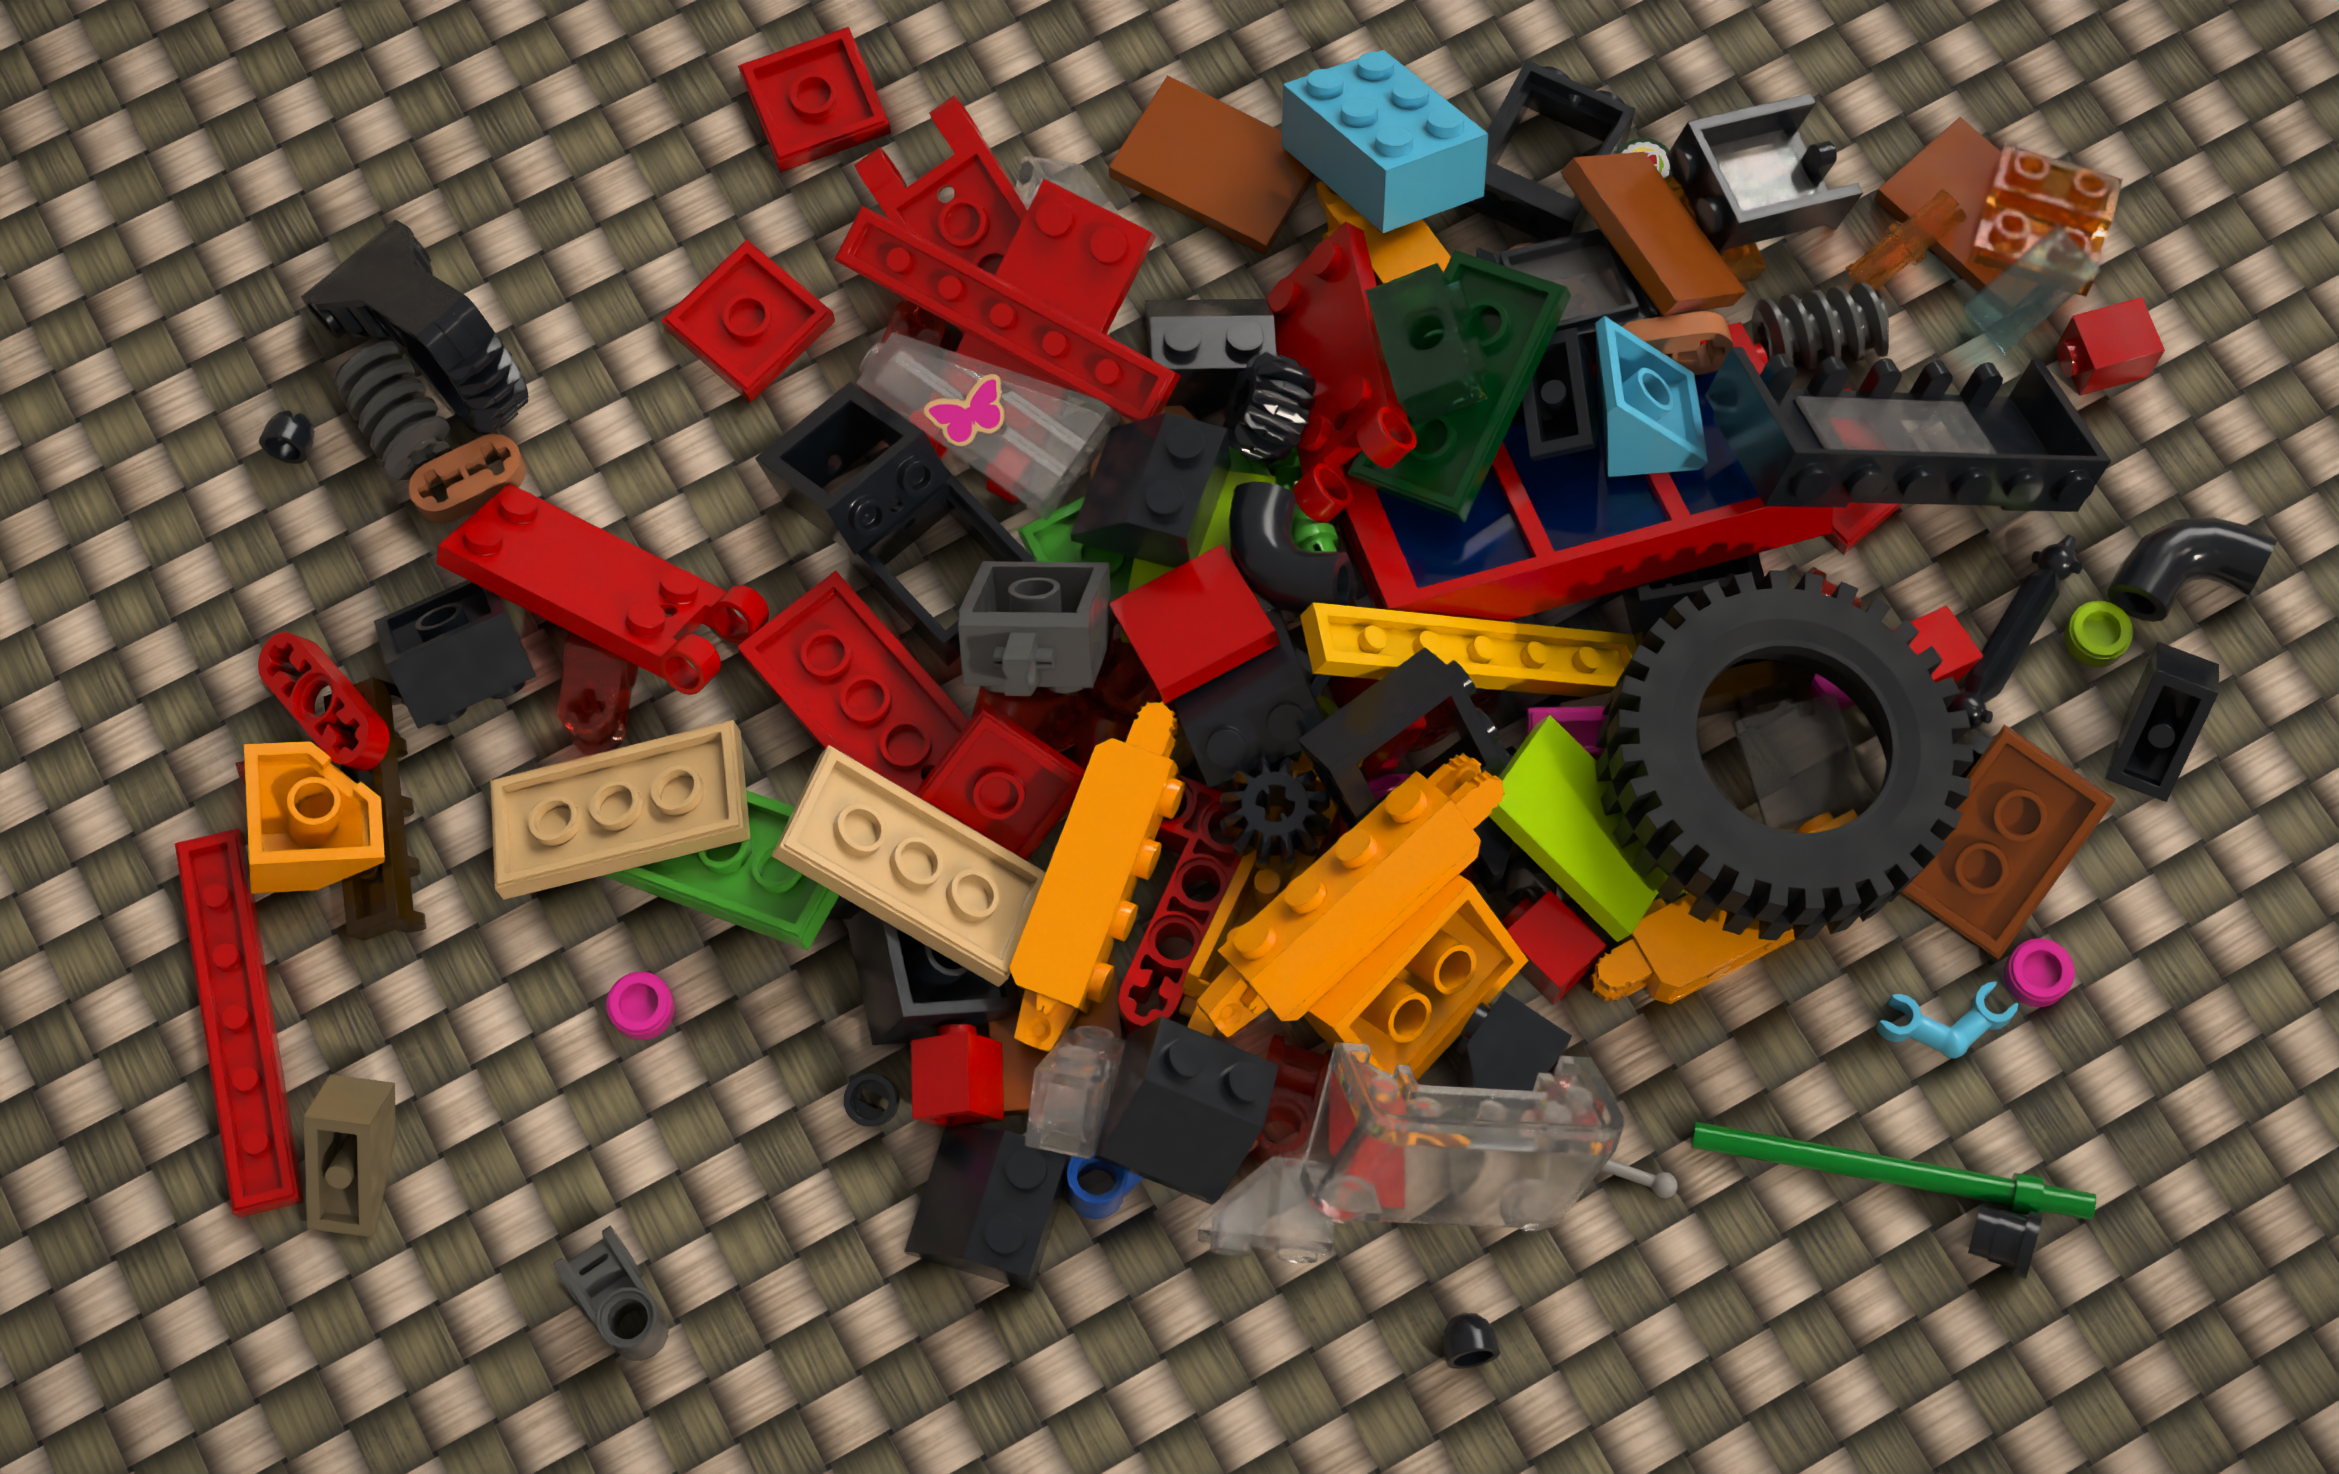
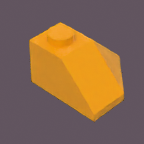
M311 741L244 744L251 894L319 890L384 863L380 796L361 781L358 784L331 763L329 755Z

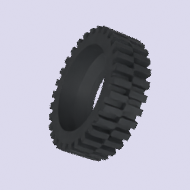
M1769 570L1756 590L1752 572L1734 575L1724 592L1718 581L1701 587L1693 602L1687 596L1672 606L1664 620L1662 618L1658 619L1636 649L1606 702L1602 714L1607 716L1598 729L1596 747L1605 748L1595 764L1597 782L1612 781L1601 797L1605 816L1624 812V817L1613 831L1621 849L1638 840L1643 849L1632 865L1643 878L1659 867L1668 876L1667 880L1658 890L1662 896L1673 903L1683 889L1697 897L1688 913L1689 915L1705 923L1716 908L1727 912L1722 930L1741 935L1750 923L1756 919L1759 920L1758 939L1777 941L1791 925H1793L1795 941L1813 939L1825 925H1827L1831 935L1848 929L1858 917L1861 918L1862 922L1872 917L1889 901L1892 902L1946 845L1944 840L1956 829L1963 814L1956 809L1969 795L1971 780L1960 776L1973 763V745L1956 743L1969 730L1970 724L1966 710L1947 713L1946 709L1960 694L1953 676L1935 683L1931 676L1942 663V658L1933 646L1916 655L1909 647V644L1920 631L1907 619L1895 631L1882 623V619L1891 607L1875 597L1868 608L1863 611L1852 605L1859 588L1842 581L1831 596L1821 594L1824 577L1821 575L1805 573L1794 589H1788V571ZM1744 659H1769L1805 668L1838 687L1866 716L1878 737L1885 756L1886 771L1883 783L1872 805L1851 822L1828 831L1816 833H1796L1778 830L1763 825L1740 812L1713 784L1704 767L1698 748V711L1705 691L1712 681L1724 670Z

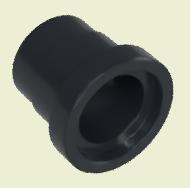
M1981 1205L1968 1254L2013 1268V1276L2026 1279L2044 1214L2030 1210L2029 1216H2024L2004 1209L1998 1210Z

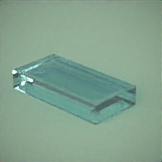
M2058 223L1963 306V310L2001 352L2005 354L2100 273L2101 270Z

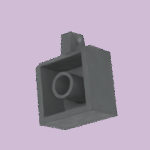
M983 561L959 611L958 630L963 686H983L991 692H1004L1005 696H1031L1037 687H1048L1050 691L1056 693H1073L1082 690L1084 687L1093 688L1114 633L1112 610L1108 604L1111 602L1109 562Z

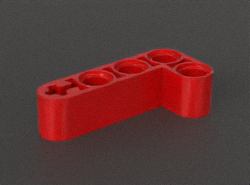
M1179 775L1178 780L1185 782V789L1180 802L1185 811L1176 819H1162L1154 840L1161 843L1163 848L1180 854L1181 857L1119 991L1118 1002L1121 1025L1127 1034L1161 1016L1178 1022L1181 1015L1179 1009L1184 1000L1182 987L1187 972L1242 857L1238 858L1233 853V844H1219L1210 835L1213 829L1220 825V820L1228 815L1220 808V797L1223 792L1208 788V786L1182 775ZM1204 880L1215 885L1219 892L1210 901L1196 902L1188 898L1184 890L1192 882ZM1171 937L1183 938L1193 947L1190 954L1180 960L1166 959L1160 955L1157 948L1162 941ZM1155 977L1162 982L1159 988L1160 1010L1151 1009L1147 1017L1139 1016L1137 1003L1145 1004L1149 1000L1154 989Z

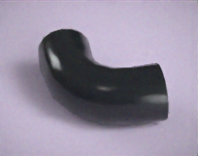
M1246 482L1237 485L1233 490L1229 514L1230 554L1249 588L1273 607L1297 614H1302L1313 602L1351 606L1353 570L1348 554L1339 551H1308L1299 548L1295 544L1292 537L1297 501L1295 494L1282 486L1266 482Z
M2212 516L2175 520L2145 535L2120 564L2108 588L2107 596L2112 604L2121 608L2127 615L2143 621L2156 622L2162 621L2168 616L2179 591L2192 580L2208 579L2220 582L2246 595H2250L2276 545L2277 538L2250 526Z

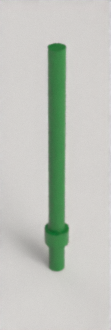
M1701 1122L1694 1123L1691 1148L2007 1205L2008 1211L2029 1216L2031 1210L2038 1213L2043 1211L2092 1220L2096 1208V1194L2044 1185L2042 1177L2014 1173L2011 1179Z

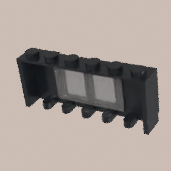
M1731 347L1705 394L1715 411L1714 421L1765 506L1846 508L1849 503L2000 506L2002 510L2078 512L2111 463V459L2042 360L2032 359L2009 396H1995L2003 383V377L1995 365L1990 362L1979 365L1973 371L1959 395L1945 394L1953 380V376L1944 362L1940 360L1932 361L1923 368L1909 393L1894 392L1902 378V374L1890 358L1881 359L1871 367L1858 391H1844L1842 389L1849 379L1850 372L1838 356L1828 357L1821 362L1806 389H1789L1797 375V370L1786 354H1778L1770 358L1759 375L1743 347Z

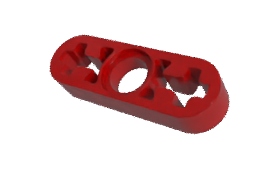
M281 632L272 636L263 646L258 660L259 675L267 687L319 748L331 757L332 762L359 771L370 770L377 766L384 758L389 747L390 734L385 721L315 642L288 632ZM292 665L297 669V671L305 674L301 677L291 675V672L293 670ZM329 685L332 691L330 706L324 714L317 717L315 712L316 698L320 691ZM345 725L357 728L355 732L356 739L349 731L342 728Z

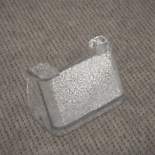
M1335 1042L1300 1181L1313 1207L1324 1218L1336 1223L1376 1221L1513 1227L1536 1232L1558 1225L1616 1151L1624 1129L1625 1119L1591 1057L1559 1056L1554 1077L1551 1073H1538L1533 1091L1418 1085L1409 1065H1396L1393 1075L1372 1065L1369 1062L1371 1050L1368 1044Z

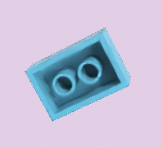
M1385 50L1368 52L1361 55L1358 59L1328 69H1318L1311 72L1308 76L1283 84L1282 147L1382 233L1484 197L1488 133Z

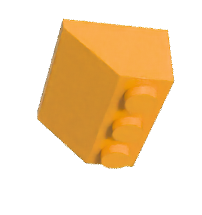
M1458 874L1303 1016L1318 1035L1381 1094L1396 1104L1461 1034V1031L1479 1004L1484 1002L1488 1005L1529 960L1471 881Z

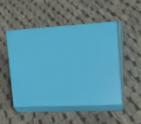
M1603 316L1595 323L1596 389L1608 477L1701 469L1708 463L1694 373L1614 321Z

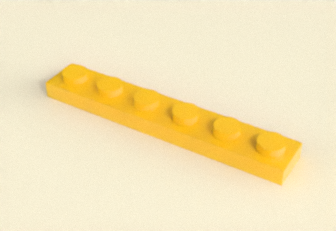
M1314 602L1300 615L1313 674L1380 680L1426 647L1445 664L1452 660L1459 663L1467 672L1476 688L1586 698L1611 693L1637 649L1634 634Z

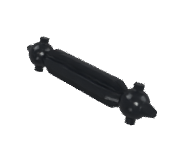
M2067 535L2059 543L2048 545L2041 552H2033L2031 560L2033 563L2038 564L2039 570L2024 580L1981 651L1984 657L1967 674L1965 692L1960 693L1946 709L1948 713L1966 710L1970 724L1969 730L1979 727L1982 723L1989 724L1992 721L1993 712L1987 710L1985 703L2001 693L2059 596V581L2068 578L2072 573L2079 574L2081 572L2082 562L2076 561L2074 554L2076 539L2073 536Z

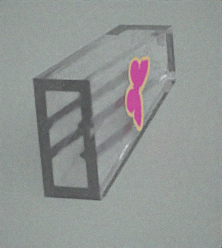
M895 332L891 333L885 343L877 342L867 352L859 368L862 375L856 382L867 394L923 430L928 438L1046 521L1109 436L1111 428L1115 427L1120 420L1113 409L1099 399Z

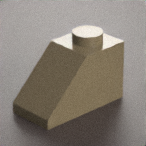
M330 1074L305 1113L304 1147L307 1229L373 1237L378 1225L396 1140L395 1083Z

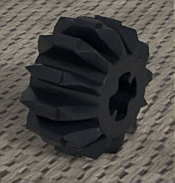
M1264 352L1260 356H1253L1247 362L1245 371L1242 370L1238 373L1237 382L1233 390L1229 391L1230 399L1228 405L1223 411L1224 418L1226 419L1222 427L1227 428L1229 447L1239 450L1240 455L1256 461L1262 459L1274 463L1276 460L1283 461L1289 456L1292 447L1300 443L1304 427L1310 424L1308 417L1315 405L1313 394L1316 389V381L1310 375V370L1298 365V361L1281 354L1275 356Z
M1260 757L1255 762L1256 778L1237 770L1232 777L1233 786L1236 791L1221 794L1220 808L1228 815L1220 820V830L1224 836L1236 837L1233 843V853L1238 858L1246 856L1256 849L1257 868L1261 870L1267 869L1270 864L1271 855H1280L1281 864L1285 869L1290 870L1295 867V849L1306 856L1313 857L1318 852V843L1314 836L1329 834L1331 821L1322 813L1330 807V796L1324 791H1313L1317 784V775L1313 770L1303 772L1294 778V761L1289 757L1282 761L1279 772H1270L1269 763ZM1271 806L1285 808V814H1280V822L1265 820V813L1267 815L1270 814Z

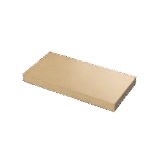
M734 720L490 780L495 890L503 900L751 839L741 731Z
M830 745L819 756L771 855L998 987L1010 976L1009 966L1046 872Z

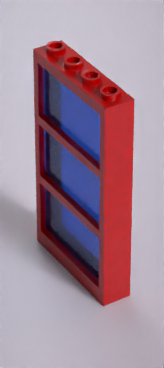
M1741 322L1728 325L1733 346L1743 347L1760 375L1768 362L1763 346L1760 343H1752ZM1707 340L1700 341V346L1707 344ZM1593 364L1595 384H1596V364ZM1717 370L1707 374L1695 375L1708 463L1699 470L1608 477L1600 418L1596 448L1532 461L1529 453L1523 403L1521 401L1465 522L1354 482L1347 473L1355 457L1342 467L1344 477L1352 491V502L1337 514L1336 518L1374 609L1506 622L1832 533L1833 507L1765 506L1714 421L1715 411L1705 396L1719 371Z

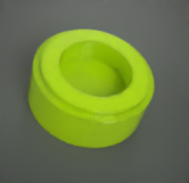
M2091 601L2080 606L2069 619L2064 631L2065 644L2071 655L2079 662L2092 667H2105L2117 662L2128 649L2133 638V628L2127 614L2118 606L2106 601Z

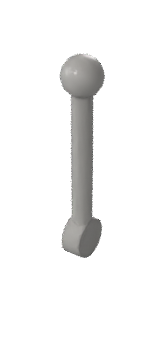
M1562 1134L1548 1136L1543 1145L1544 1155L1552 1162H1561L1567 1158L1651 1187L1655 1195L1660 1198L1672 1197L1678 1188L1677 1180L1670 1173L1662 1172L1653 1175L1570 1146L1569 1140Z

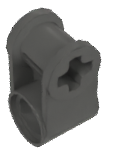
M610 1225L602 1231L603 1239L571 1260L566 1261L560 1258L553 1265L577 1304L585 1314H588L600 1335L621 1357L631 1361H644L655 1356L664 1347L668 1338L669 1324L661 1307L641 1278L643 1274ZM634 1310H644L648 1313L647 1325L638 1336L631 1339L619 1338L618 1326L627 1313Z

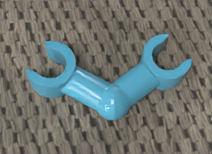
M1997 981L1988 982L1981 986L1972 999L1970 1010L1954 1025L1948 1027L1922 1015L1919 1005L1911 997L1903 994L1891 995L1887 1004L1895 1010L1903 1012L1908 1019V1025L1900 1027L1895 1026L1891 1022L1881 1020L1876 1030L1886 1040L1901 1042L1911 1038L1940 1051L1948 1058L1955 1059L1963 1056L1968 1047L1988 1029L1995 1030L2006 1026L2017 1012L2019 1003L2013 1004L2003 1014L1990 1012L1984 1004V999L1994 989Z

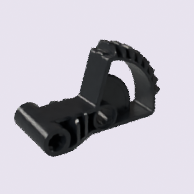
M394 220L304 293L301 298L315 318L337 339L348 332L356 337L371 336L374 340L387 338L392 340L454 414L470 430L485 435L491 434L498 427L502 428L518 415L517 411L528 403L529 396L525 378L520 374L519 366L512 360V354L504 347L502 339L494 332L475 304L466 295L433 276V269L430 264L431 259L428 253L414 237V233L408 226L398 220Z

